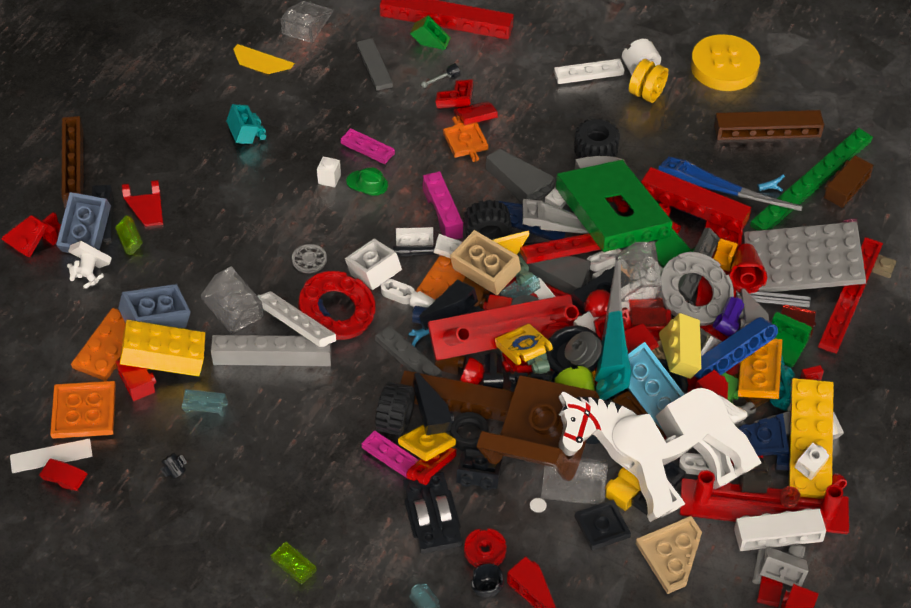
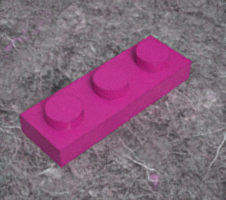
M351 128L341 138L342 145L382 164H386L395 154L394 148Z
M375 430L361 443L362 449L405 478H407L408 469L419 461Z

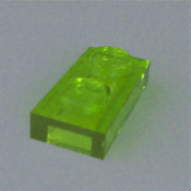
M126 215L115 228L126 254L133 255L143 242L132 217Z
M287 542L271 554V560L301 585L317 571L313 563Z

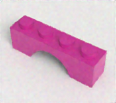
M441 172L423 175V192L428 203L432 202L435 207L442 235L453 239L463 238V221Z

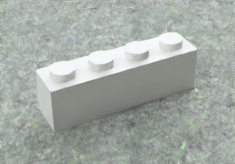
M808 508L796 512L785 511L779 514L766 513L754 517L743 516L736 519L734 531L739 550L748 551L763 549L766 546L773 548L823 542L826 528L820 509Z

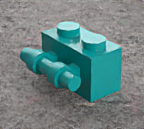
M232 104L226 122L235 142L253 144L255 135L260 140L266 139V130L261 126L260 117L256 113H252L248 105Z

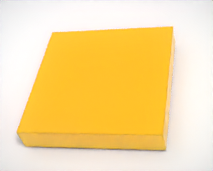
M424 425L399 437L398 444L424 461H428L455 446L456 439L447 433L426 435Z

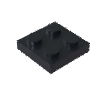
M614 500L575 512V519L592 551L631 537V532Z

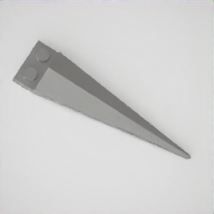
M523 199L522 224L531 227L539 226L541 230L589 234L574 213L543 201Z

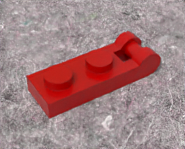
M449 448L428 461L420 459L408 469L407 479L412 481L418 480L419 483L427 485L433 475L456 457V449Z

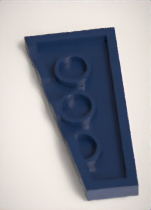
M783 413L776 415V417L765 418L757 423L745 424L738 428L746 435L757 456L782 455L789 452Z

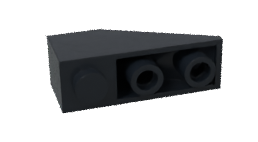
M457 279L419 316L423 329H429V321L466 314L478 302L475 288Z

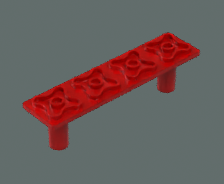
M568 294L429 321L428 327L435 360L438 361L496 349L495 338L527 324L533 326L541 334L547 329V326L553 323H567L569 326H573L575 319L579 316V310L573 305L571 295Z
M708 470L701 471L697 480L683 478L681 481V498L685 503L680 508L681 516L736 522L737 518L743 516L754 517L766 513L796 512L808 508L820 509L826 532L849 533V498L843 496V490L838 485H829L823 499L788 496L789 490L730 483L715 490L713 489L715 476Z

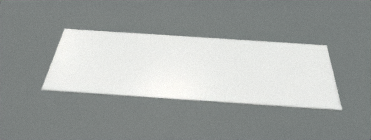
M89 438L10 455L12 473L44 467L49 459L69 462L93 457Z

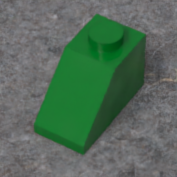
M429 15L415 22L410 32V35L423 46L444 50L450 41L447 33Z

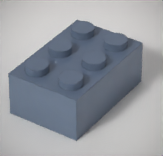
M70 192L56 244L62 252L69 253L70 245L79 241L100 251L111 208L107 199Z
M177 284L122 292L118 307L125 323L126 320L176 328H186L191 313Z

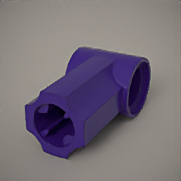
M729 297L722 313L715 319L713 328L728 338L735 334L739 328L737 321L744 307L743 301L739 298Z

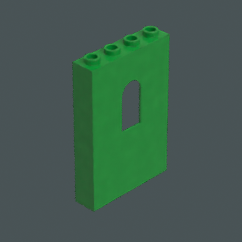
M623 160L557 173L556 190L603 252L671 237L673 221ZM621 195L634 214L628 217L618 215L605 198Z

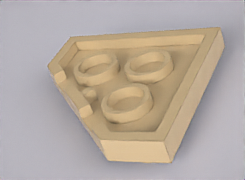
M692 516L636 539L635 544L667 594L687 585L702 535V531Z

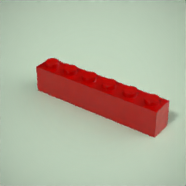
M650 167L641 181L655 200L741 234L749 220L752 207Z

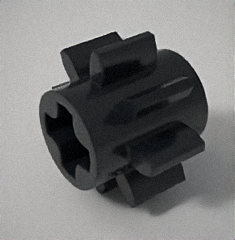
M172 453L162 460L163 467L161 471L165 477L171 475L174 479L186 471L184 465L187 461L183 455L176 456L175 453Z

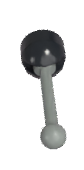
M454 63L448 66L446 73L427 82L423 81L421 86L426 88L428 84L446 76L449 78L460 76L457 64Z

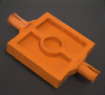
M454 116L452 120L455 125L443 129L445 139L455 158L470 155L472 161L475 162L476 160L477 162L479 160L477 152L488 150V143L477 122L464 125L459 116Z

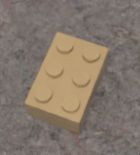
M475 230L450 255L454 270L495 295H498L521 270L518 255Z

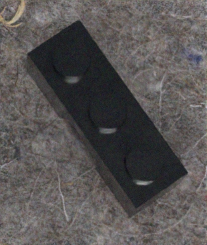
M615 266L605 270L600 276L591 279L588 284L577 288L573 292L572 303L582 315L589 312L585 311L584 302L591 292L605 290L610 293ZM621 271V288H625L631 283V278Z

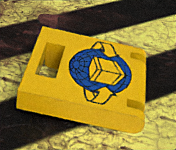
M530 324L495 338L497 348L516 365L521 364V359L526 362L546 353V350H553L551 342Z

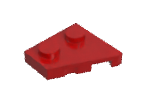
M30 215L1 239L23 255L31 257L48 224L36 216Z

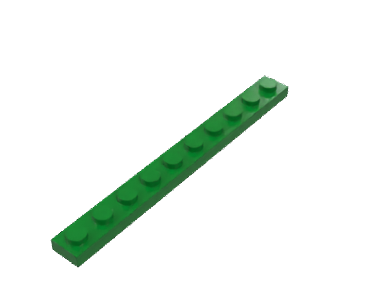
M858 128L777 199L800 205L840 170L847 160L850 161L872 142L873 136ZM770 204L750 222V227L757 231L771 230L794 209Z

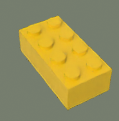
M126 320L120 364L199 376L204 360L205 332Z

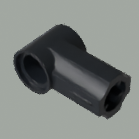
M490 352L485 355L483 386L503 389L502 355H499L497 352Z

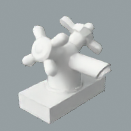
M82 241L70 245L68 252L81 258L80 264L79 260H76L74 265L71 263L67 264L70 272V281H74L77 277L82 278L83 276L89 280L88 283L83 285L84 288L96 285L99 279L104 277V274L101 273L95 277L93 274L94 267L101 268L109 265L112 257Z

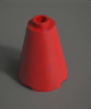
M748 243L741 244L737 248L729 272L733 287L740 293L742 288L749 294L759 291L760 287H764L767 282V272L755 247Z

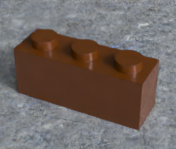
M856 155L850 161L847 160L843 169L837 171L834 179L827 182L824 188L826 190L824 198L844 208L871 177L874 165Z

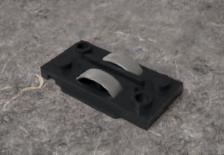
M444 472L433 475L427 485L419 483L418 480L403 479V486L407 497L405 498V506L412 534L418 540L421 554L462 546V538L459 531L461 526L452 493L447 487Z

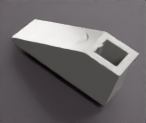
M742 288L740 296L736 297L744 303L739 317V330L759 317L769 321L768 313Z

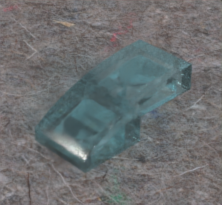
M535 275L521 286L514 281L500 292V296L512 298L513 301L518 296L530 295L541 288L540 281Z

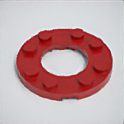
M326 271L316 274L307 280L299 295V310L335 333L336 340H346L359 336L370 326L375 314V300L372 292L360 279L347 276L345 272ZM331 291L344 293L354 302L355 312L345 321H334L330 317H325L319 310V298Z

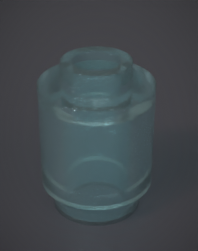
M417 584L411 589L409 597L417 608H440L439 600L427 584Z

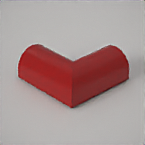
M473 79L456 81L454 90L437 92L435 101L437 109L469 106L473 91Z

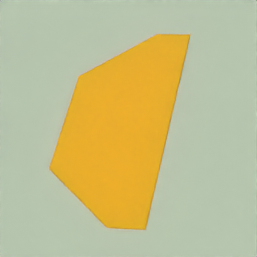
M239 44L233 48L240 65L265 74L288 70L295 64Z

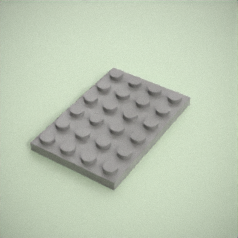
M857 222L744 232L745 243L755 247L767 272L766 285L760 287L759 291L778 292L866 284Z

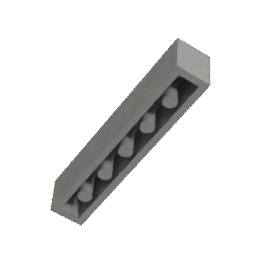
M213 335L211 355L213 365L331 366L332 347L331 343L327 346L319 347L304 336Z

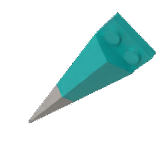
M617 260L601 342L602 351L598 359L595 381L598 382L596 392L600 397L599 399L606 400L628 388L631 377V366L622 316L621 263Z

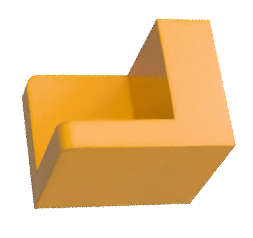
M719 239L717 251L713 259L721 264L722 270L730 271L738 244Z

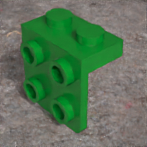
M672 229L671 237L658 239L649 248V253L664 268L671 259L679 254L694 252L696 246L690 249Z
M776 312L772 323L777 326L778 333L774 339H782L784 363L789 367H793L809 341L812 327Z

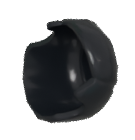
M489 563L482 564L474 569L471 585L476 595L484 598L495 597L503 589L504 577L499 566Z

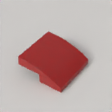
M488 101L454 109L455 115L460 117L464 125L498 118L497 110Z

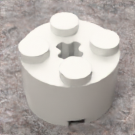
M639 39L632 42L631 47L628 50L625 48L622 53V60L631 75L643 59L653 61L655 66L661 63V56L654 44L648 39Z

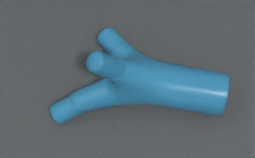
M782 174L772 181L757 184L758 191L776 189L782 192L783 189L777 184L785 175Z
M412 329L409 332V336H415L412 342L414 347L422 337L430 334L429 329Z

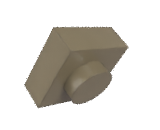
M878 255L872 272L890 278L897 261Z

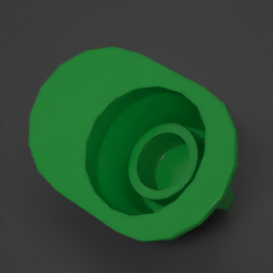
M375 167L354 171L346 179L347 185L351 189L372 196L384 194L388 189V181L383 177L382 172Z

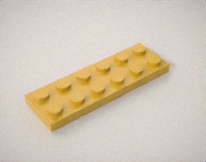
M793 378L791 381L788 496L823 499L827 487L832 485L833 382ZM814 443L822 446L830 456L826 464L810 480L794 467L798 459Z

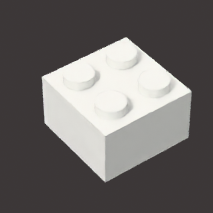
M372 239L345 258L351 276L355 279H360L372 290L402 270L397 253L376 239Z

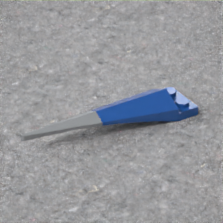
M669 156L658 168L662 172L710 191L802 211L801 205L775 199L743 188L715 176L687 160Z

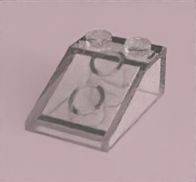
M302 1L288 8L282 16V34L312 43L333 13V9Z

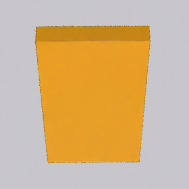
M773 339L740 362L738 397L779 399L782 339Z

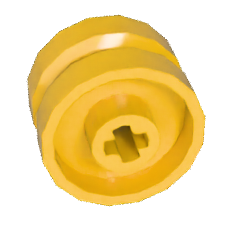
M643 59L632 74L629 83L630 94L637 97L642 95L644 100L650 103L655 102L661 95L667 82L668 68L662 65L655 66L653 61Z

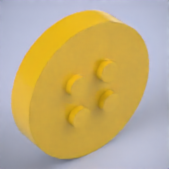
M726 34L712 35L699 41L693 49L691 58V71L695 78L705 86L720 91H736L746 88L757 78L760 66V55L751 43L740 37Z

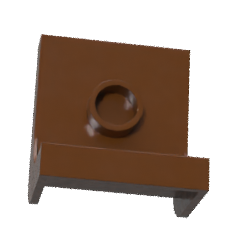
M520 375L500 435L481 431L477 448L492 464L499 463L503 456L554 467L563 480L571 481L577 472L586 440L583 442L582 447L572 456L565 455L559 448V440L563 432V422L559 415L563 405L559 395L562 392H566L574 398L592 397L599 399L600 397L593 390Z

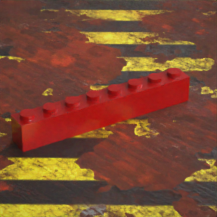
M381 0L380 16L415 23L429 15L442 28L509 40L513 28L514 14L439 0Z

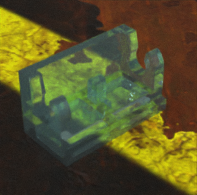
M185 389L182 409L184 412L193 410L219 413L220 416H225L224 407H227L228 401L225 393Z

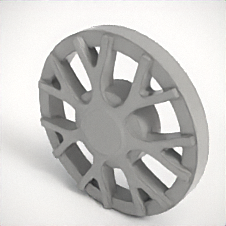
M302 245L292 254L293 266L303 273H315L321 270L327 263V254L318 245ZM322 254H323V256H324V257H322V258H317V256L322 255ZM295 257L302 258V260H295Z

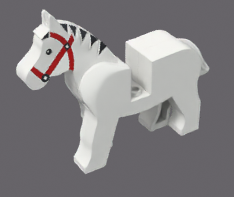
M704 388L694 389L668 404L655 416L668 438L666 440L662 437L650 414L636 415L633 411L619 404L598 398H574L566 392H562L559 395L563 405L559 413L563 422V432L559 440V448L565 455L572 456L582 447L585 440L591 435H595L606 448L611 458L639 480L641 492L647 502V517L650 522L659 517H664L685 505L682 498L667 480L663 465L676 460L692 447L703 456L709 471L714 474L713 489L715 490L761 464L746 435L734 425L746 419L747 412L711 390ZM730 458H731V460H732L733 463H734L735 470H734V468H733V466H732V463H731V461H730Z

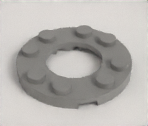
M686 252L671 259L664 266L658 281L659 294L663 304L667 309L671 310L673 316L676 317L681 313L700 320V326L714 323L717 316L722 313L727 299L731 296L734 297L731 278L729 274H725L719 262L705 254ZM697 273L709 281L713 296L707 305L693 306L685 301L678 288L679 280L683 275Z

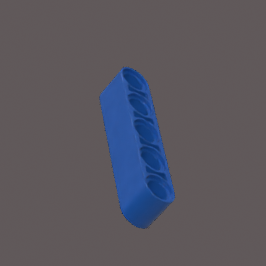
M763 317L755 319L701 357V370L694 377L701 379L713 370L722 375L772 341L778 333L777 326Z

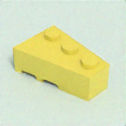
M679 313L659 332L670 372L691 379L701 370L700 320Z

